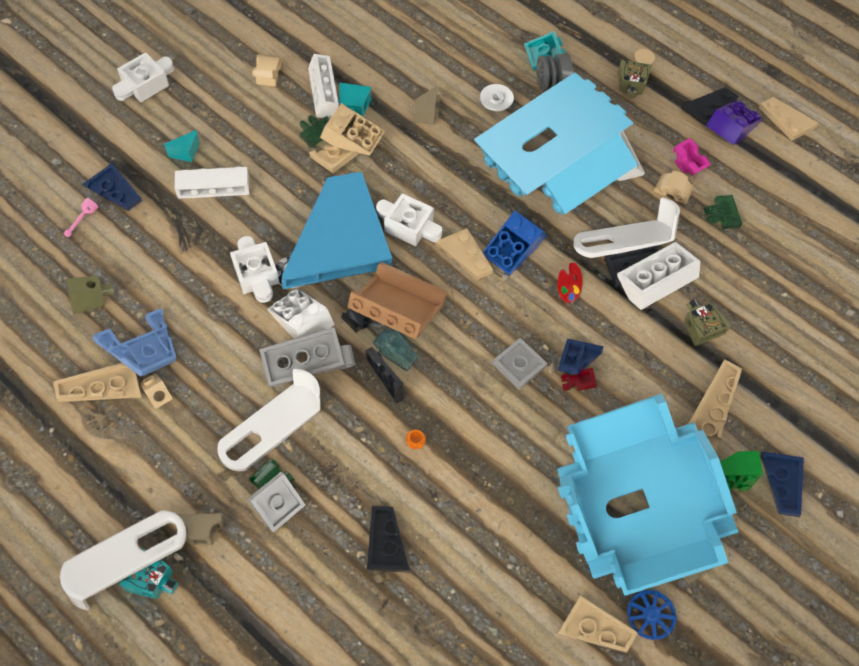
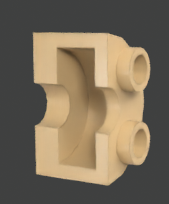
M257 55V67H253V77H256V84L276 87L278 72L282 66V58Z
M672 171V173L667 174L664 172L654 192L663 196L670 194L674 197L675 201L686 205L693 191V184L687 180L688 176L681 172Z

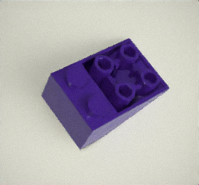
M734 101L717 108L706 126L734 145L747 136L763 119L759 117L760 115L756 111L746 108L743 102Z

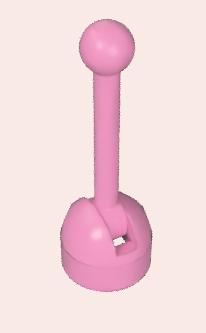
M88 198L83 201L81 206L83 212L72 226L64 231L66 237L72 235L73 229L85 214H92L97 210L98 205Z

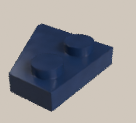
M567 338L558 371L578 375L603 353L604 346Z

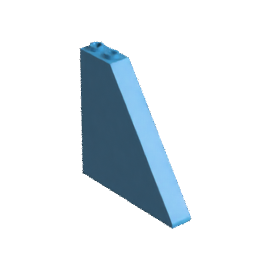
M362 172L336 175L326 179L282 274V289L377 271V267L381 262L391 266L392 256Z

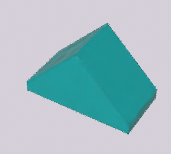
M194 130L165 143L164 147L167 156L192 162L200 145L198 133Z

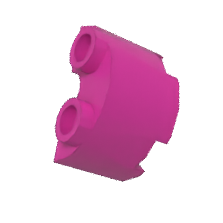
M691 138L676 145L673 152L676 153L677 160H675L678 168L684 174L688 172L692 176L711 164L706 156H701L698 153V145Z

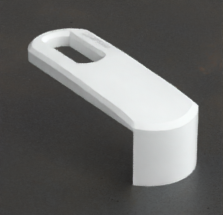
M662 197L657 220L578 233L574 237V248L585 257L595 258L674 241L680 208L672 200ZM603 240H610L613 242L609 244L591 247H585L582 245L585 243Z
M293 369V385L219 441L218 455L223 465L233 471H246L317 414L321 409L320 388L316 378L304 370ZM256 433L261 437L262 441L237 461L227 457L226 452L249 434Z
M161 510L65 561L61 569L60 581L69 599L77 607L89 610L90 607L85 599L181 549L186 540V528L183 520L171 511ZM170 522L178 528L175 536L146 551L138 547L137 542L139 538Z

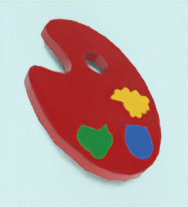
M574 262L569 263V274L562 269L558 275L557 286L559 295L566 303L577 300L582 290V273L579 266Z

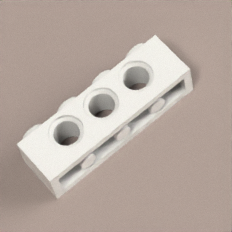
M314 54L308 70L316 117L330 119L339 106L330 56Z

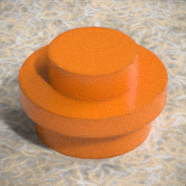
M412 430L406 436V444L411 449H421L426 443V436L420 430Z

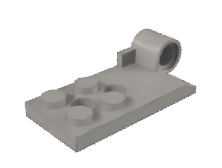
M335 327L259 349L270 388L292 382L293 369L304 370L312 375H316L326 371L347 369L356 365L351 345L340 346ZM302 352L307 353V360L303 363L298 362V355ZM282 358H287L289 361L288 366L285 368L279 367V361Z

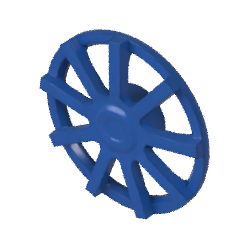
M657 590L640 591L630 600L627 608L628 621L633 630L638 632V635L650 640H659L668 636L675 627L677 616L672 604L673 602ZM645 595H654L652 605L649 604ZM641 597L645 608L634 603L635 600ZM658 597L666 602L660 607H656ZM669 606L672 615L662 614L661 611ZM634 607L642 611V614L631 617V608ZM661 618L672 620L669 628L660 620ZM643 619L644 623L638 630L633 621ZM656 623L665 630V633L657 636ZM648 624L652 626V636L642 633Z

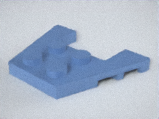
M161 308L145 316V320L153 329L151 332L120 343L109 328L94 334L93 340L139 376H144L176 361V354L167 332V324L164 322L163 310Z

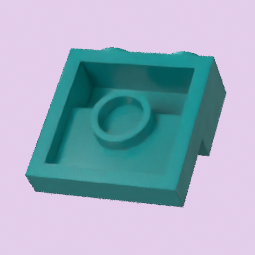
M555 31L524 43L533 71L537 69V59L539 56L546 57L551 55L554 60L556 54L566 53L564 48H560V46H563L560 36L556 37Z

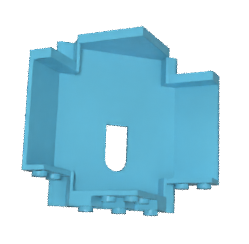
M574 72L474 140L481 147L487 166L492 167V169L497 168L498 177L501 181L510 183L509 188L515 195L519 197L525 194L528 195L542 185L543 193L546 197H550L553 202L552 207L557 213L562 215L568 213L638 166V163L619 134L634 124V122L625 116L626 111L618 104H611V98L603 91H596L595 88L597 87L589 79H582ZM547 128H550L557 135L533 152L523 150L526 142Z
M662 393L567 426L569 434H566L569 446H574L575 451L572 454L575 463L557 468L561 486H558V491L561 498H566L570 511L567 514L570 526H575L579 538L576 546L579 554H584L593 579L613 573L617 588L622 587L626 596L729 563L720 538L739 532L733 519V514L737 512L719 458L704 431H698L694 422L675 428ZM641 489L644 490L650 508L620 518H613L608 515L606 506L610 500Z

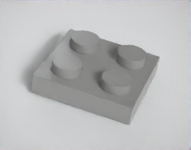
M521 338L492 361V364L519 390L547 367V362Z
M282 472L248 498L251 505L272 532H275L306 505Z

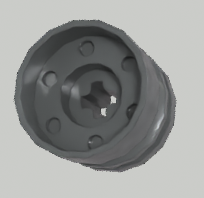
M568 53L556 54L554 60L551 55L546 57L539 56L537 59L536 75L541 91H547L573 74L572 61Z

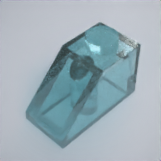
M384 329L373 341L374 346L385 358L405 371H408L419 358L397 330Z

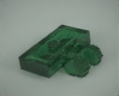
M313 115L308 116V120L312 124L311 126L304 120L300 121V127L304 130L300 133V138L311 148L323 140L320 136L330 120L327 116L320 120H317Z
M733 195L716 196L714 199L715 205L704 208L706 215L714 214L706 218L709 224L721 221L723 229L740 228L743 224Z

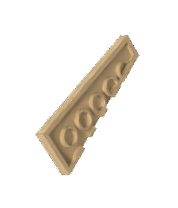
M725 359L688 423L694 422L698 431H704L715 452H717V446L728 416L729 407L742 368Z

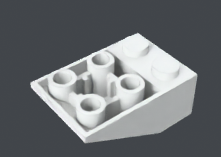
M298 288L289 292L287 296L275 302L267 309L294 339L330 329L335 325L327 307Z

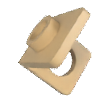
M157 373L148 376L139 383L155 409L172 400V396ZM163 391L165 393L164 399L161 401L154 400L155 392Z

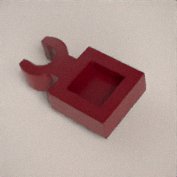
M593 368L584 369L578 375L574 374V376L569 374L561 375V382L568 381L567 384H562L564 391H568L575 386L577 391L597 388Z

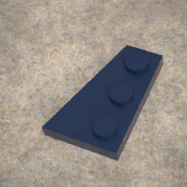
M112 163L83 183L85 188L127 211L143 201Z
M761 452V458L778 514L800 517L804 457Z

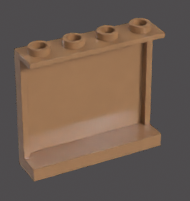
M381 262L377 267L376 275L358 293L351 291L347 308L417 339L443 308L448 292Z

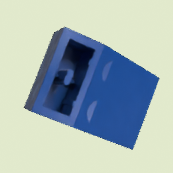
M514 210L482 253L487 259L511 275L538 248L547 235L543 230Z

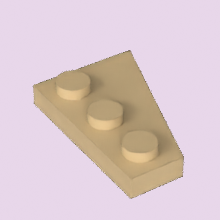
M580 595L558 634L626 653L638 632Z

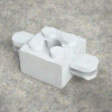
M144 53L117 68L121 82L112 87L116 99L123 101L134 95L142 102L168 87L166 75L174 71L172 60L169 57H163L155 62L147 53Z
M403 193L395 204L384 199L377 203V216L384 219V232L414 246H417L422 237L432 242H437L441 239L442 226L432 222L434 215L433 207Z
M242 237L238 240V250L230 252L243 294L254 292L255 298L259 302H268L273 297L271 286L279 284V278L267 242L256 245L252 237Z

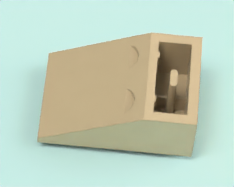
M341 103L326 124L320 138L334 147L370 156L385 130Z

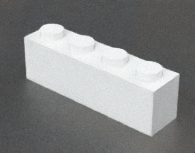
M247 167L175 171L177 198L249 195Z

